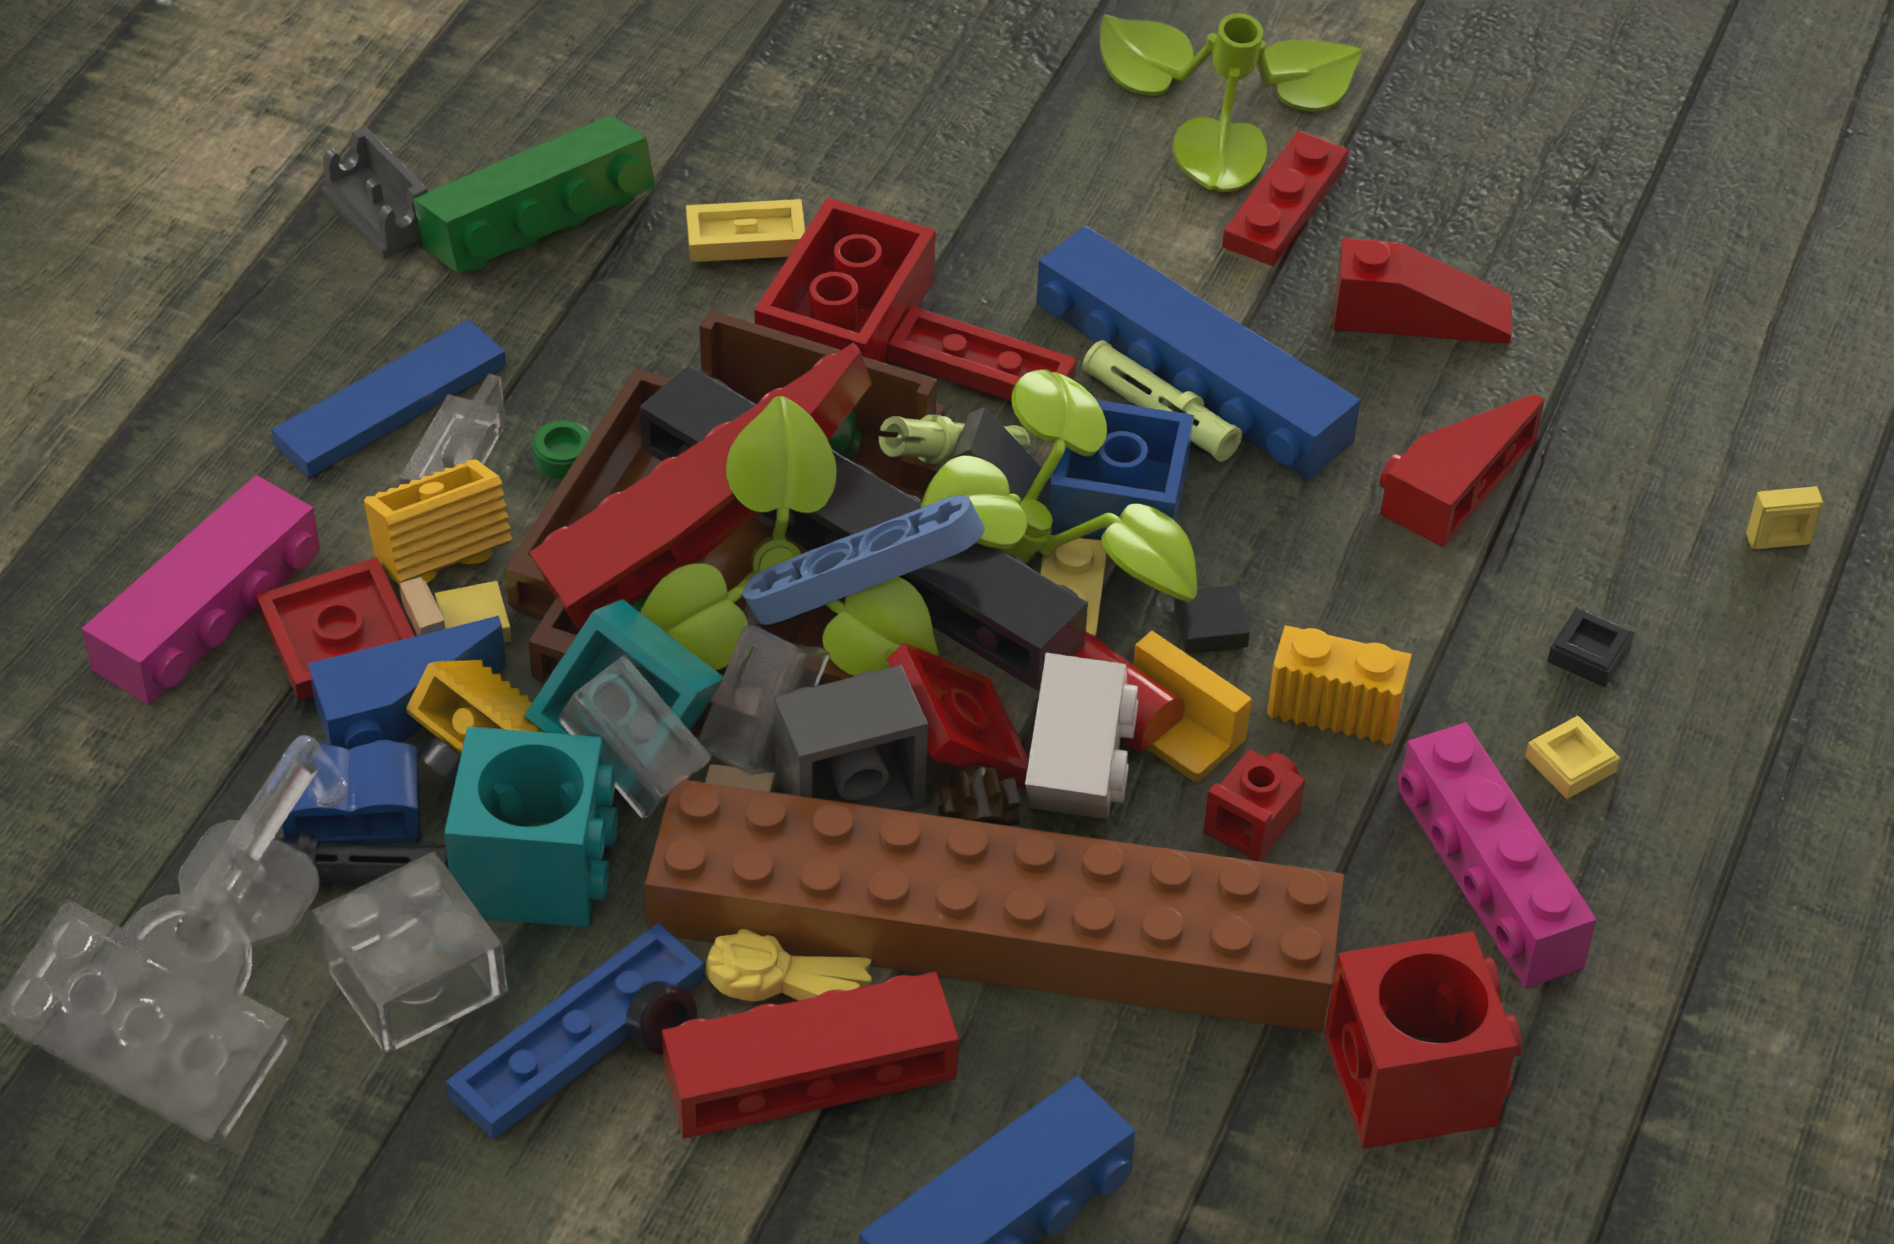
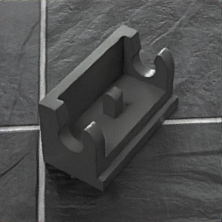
M366 126L352 132L350 146L353 149V154L347 162L339 164L340 157L332 147H329L323 158L326 185L321 187L322 196L384 260L421 242L422 238L413 198L428 192V189Z

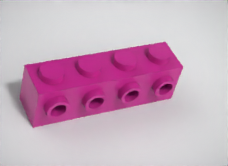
M1467 722L1409 740L1407 742L1403 769L1398 774V791L1524 989L1583 969L1597 919Z

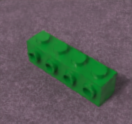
M609 115L414 197L413 203L424 249L453 271L460 273L480 269L488 263V260L511 250L528 248L534 245L539 238L559 229L579 226L586 221L587 217L605 209L627 205L635 199V196L656 187L646 136L614 116Z

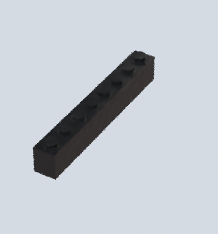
M688 365L640 406L642 450L660 461L677 457L705 439L706 435L713 428L722 423L733 421L756 406V404L732 391L721 380L711 378ZM833 451L837 472L832 495L826 505L815 512L803 513L789 508L786 537L807 551H811L920 509L922 501L914 495L905 494L878 478L867 467L855 464ZM777 509L769 512H758L753 518L774 530ZM975 543L956 555L899 576L907 580L921 594L928 608L933 628L1036 691H1039L1041 687L1046 653L1074 656L1085 645L1088 602L1081 599L1072 589L1056 584L1029 568L1020 558L1006 554L998 548Z

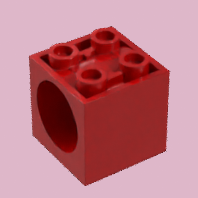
M1474 931L1338 953L1324 1036L1362 1149L1498 1126L1504 1097L1510 1096L1512 1092L1510 1072L1514 1057L1521 1054L1522 1039L1515 1016L1513 1014L1505 1015L1499 1000L1500 980L1496 964L1491 957H1483ZM1407 1035L1426 1036L1442 1043H1428Z

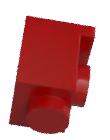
M1248 749L1220 784L1214 783L1208 790L1203 832L1251 859L1260 862L1301 812L1306 779L1299 776L1296 765L1286 756L1279 753H1269L1264 757ZM1234 814L1237 815V816H1239V817H1241L1242 819H1244V820H1246V821L1252 823V825H1250V824H1248L1247 822H1245V821H1243V820L1237 818L1236 816H1234Z

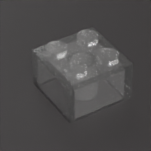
M435 851L312 910L320 960L385 1055L508 993L502 943Z

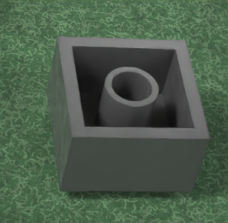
M902 665L879 671H867L855 677L816 687H803L792 693L774 697L776 783L781 794L907 812L925 807L928 722Z

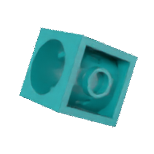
M467 727L444 833L455 917L578 927L590 926L594 901H605L607 895L609 862L602 860L604 847H615L618 831V808L607 807L612 805L614 798L615 766L604 765L602 737ZM536 822L549 823L542 826L523 827L525 825Z

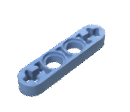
M957 495L945 498L770 566L753 576L745 584L742 594L759 623L774 624L956 555L968 549L980 539L985 530L984 524L969 497Z

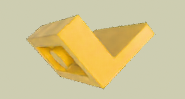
M1150 631L1135 644L1133 664L1184 701L1183 719L1147 749L1190 780L1199 782L1246 741L1252 698L1154 631Z

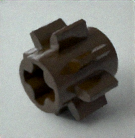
M981 764L963 767L951 776L949 787H940L938 790L941 800L938 811L942 817L1005 826L1018 825L1020 823L1017 808L1021 805L1016 781L1014 778H1009L999 782L995 768Z

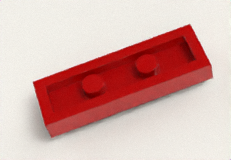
M1298 130L1224 229L1222 247L1274 267L1346 168L1349 149Z
M911 306L888 343V361L1010 401H1012L1014 386L1026 373L1048 369L1051 373L1057 372L1071 379H1074L1076 374L1077 358Z

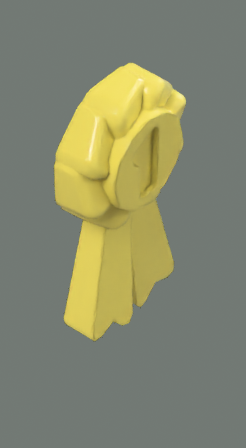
M741 929L737 934L717 937L710 949L705 967V974L708 980L720 993L751 1002L765 1000L780 993L800 1001L817 997L829 990L839 989L847 991L870 986L872 982L871 975L869 974L871 959L790 956L784 951L774 936H761L748 929Z

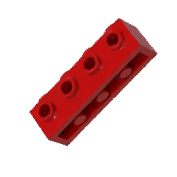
M936 972L917 976L900 975L890 978L884 983L847 991L839 989L829 990L814 998L781 1005H759L748 1012L711 1020L693 1019L678 1027L662 1030L664 1071L683 1139L957 1079L959 1038Z

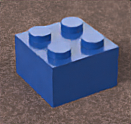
M1096 400L1106 419V439L1100 449L1093 456L1089 457L1080 455L1065 447V452L1053 472L1050 486L1049 511L1053 519L1051 535L1060 534L1105 513H1113L1120 518L1123 510L1130 504H1143L1165 513L1177 523L1189 464L1194 415ZM1101 528L1080 538L1101 540L1107 528Z

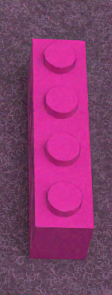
M255 475L82 628L91 671L150 705L167 688L177 685L191 666L211 648L221 645L229 636L231 630L255 608H258L256 594L278 588L297 570L304 569L310 564L315 554L320 550L314 507Z

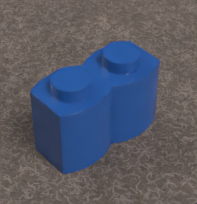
M378 740L350 750L323 743H312L283 752L281 819L284 838L298 839L301 832H312L313 836H319L320 843H350L353 841L360 844L386 845L402 844L419 839V771L416 746L391 740Z

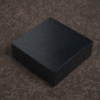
M1237 585L1197 589V595L1191 603L1177 598L1174 599V609L1186 653L1248 647L1250 631Z
M1576 607L1550 647L1547 662L1606 687L1629 651L1635 632Z

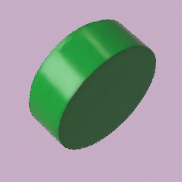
M569 420L554 421L542 426L532 439L533 461L536 468L548 477L563 479L590 439L591 432L582 424Z

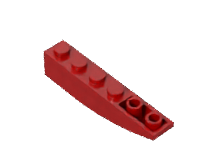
M854 342L838 353L829 354L821 358L809 372L784 388L770 391L756 406L733 421L716 426L706 435L705 439L682 454L663 460L652 470L651 474L623 492L609 495L601 501L595 510L569 527H562L553 531L545 538L541 545L529 552L545 583L579 631L594 610L622 599L632 606L650 594L660 580L671 571L684 565L697 563L758 513L745 507L731 491L726 477V463L731 445L738 434L765 409L773 398L784 396L799 405L815 420L827 440L831 438L872 384L861 351Z

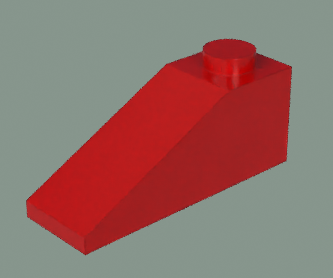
M1342 238L1335 287L1334 330L1510 344L1512 336L1511 294L1403 243Z
M1532 394L1420 436L1402 456L1399 454L1393 455L1383 469L1379 481L1380 487L1384 488L1380 515L1444 547L1536 442L1545 399Z

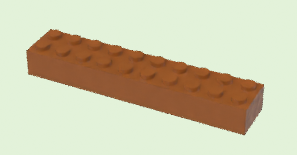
M673 778L645 881L647 931L659 923L676 938L714 943L715 939L719 936L737 934L741 929H748L761 936H774L784 951L792 955L866 957L871 959L870 966L921 974L936 972L937 976L1323 1032L1332 984L1344 874Z

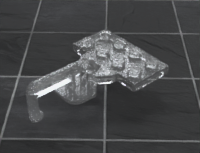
M307 735L296 738L287 748L239 821L228 820L217 823L202 835L179 870L178 881L181 894L165 895L141 907L122 928L67 898L0 996V1026L219 1148L297 1029L288 1018L244 995L243 992L252 973V947L289 935L312 903L319 888L318 870L310 858L295 848L277 840L274 836L307 786L310 800L315 805L321 807L338 805L346 798L348 785L345 779L339 775L335 764L314 738Z

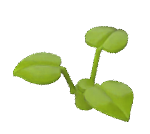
M1242 13L1230 14L1224 17L1219 23L1217 35L1210 33L1206 45L1194 58L1192 45L1184 33L1163 23L1145 20H1124L1105 14L1100 30V51L1109 74L1120 86L1140 95L1157 96L1164 94L1170 88L1173 78L1181 82L1188 80L1212 54V63L1218 74L1227 79L1220 122L1208 117L1193 118L1185 122L1178 128L1175 134L1173 155L1180 169L1191 179L1209 190H1216L1221 193L1235 192L1249 186L1260 175L1267 158L1266 140L1259 128L1247 123H1231L1238 80L1252 73L1257 63L1263 84L1266 86L1276 85V94L1281 102L1291 108L1302 111H1324L1337 105L1346 95L1362 55L1361 48L1315 40H1285L1274 43L1266 48V42L1262 40L1263 28L1259 21L1250 15Z
M1048 369L1036 370L1022 376L1013 388L1012 407L1021 424L1034 436L1046 441H1054L1050 455L1022 500L1016 494H1009L1008 481L999 468L988 461L973 456H959L948 461L937 472L927 487L921 508L952 496L964 495L969 497L985 528L983 535L976 543L998 548L1006 554L1020 558L1025 564L1030 561L1037 551L1049 557L1057 547L1101 528H1107L1101 538L1102 545L1109 557L1125 572L1165 594L1189 603L1197 595L1195 558L1190 541L1183 529L1172 518L1153 507L1143 504H1130L1123 510L1120 518L1113 513H1105L1053 537L1051 536L1052 515L1042 503L1036 501L1062 458L1065 447L1083 456H1093L1104 444L1107 434L1106 419L1098 402L1082 385L1057 372L1051 373Z
M776 396L738 434L727 456L726 477L729 487L737 499L745 507L756 512H769L777 509L773 536L760 541L752 553L751 564L753 571L748 573L744 580L734 589L727 592L725 580L715 566L707 563H692L681 566L660 580L641 609V614L715 671L733 662L741 653L746 642L748 621L744 612L734 604V602L743 597L742 592L744 591L745 584L760 571L802 554L798 546L786 537L789 508L803 513L818 511L826 505L833 493L837 470L832 448L819 425L803 408L784 396ZM899 576L846 596L845 603L836 600L825 604L838 615L824 629L822 636L823 646L830 659L840 669L850 675L857 676L867 671H879L890 668L887 658L903 643L939 656L928 608L916 588Z

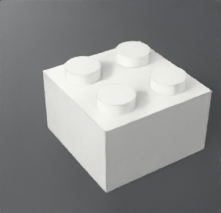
M1046 653L1025 782L1030 808L1108 820L1111 802H1124L1129 764H1127L1128 751L1119 750L1121 737L1133 739L1139 701L1137 699L1138 686L1127 684L1126 664Z

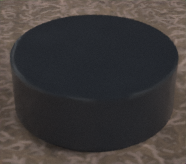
M438 737L435 739L431 738L418 757L455 785L461 755Z
M654 981L646 984L634 995L627 1009L626 1028L630 1038L638 1046L653 1053L663 1055L662 1030L678 1027L687 1021L697 1019L695 1000L685 989L666 981Z

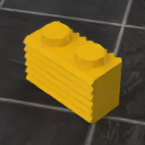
M467 460L465 464H456L454 468H445L443 472H434L432 476H423L421 480H411L409 484H400L398 488H389L387 492H378L375 496H366L363 501L375 558L378 557L385 574L398 585L421 577L423 581L425 580L428 583L437 576V570L458 562L461 564L484 562L493 555V549L511 543L513 538L509 532L511 527L507 521L509 516L505 510L507 505L503 499L505 494L501 488L503 483L500 477L478 460Z
M1285 625L1273 663L1267 714L1271 719L1280 716L1283 722L1292 719L1296 725L1305 722L1309 728L1317 725L1321 731L1330 728L1334 734L1343 731L1347 737L1356 734L1359 739L1368 737L1372 743L1381 740L1384 745H1388L1393 742L1400 717L1412 654L1393 650L1381 643L1367 644L1327 635L1319 629H1301Z
M482 660L435 661L428 663L406 707L408 715L460 755L467 727L544 732L524 716L533 703L529 702L528 695H520L519 688H511L510 681H502L500 674H492L491 667H483Z

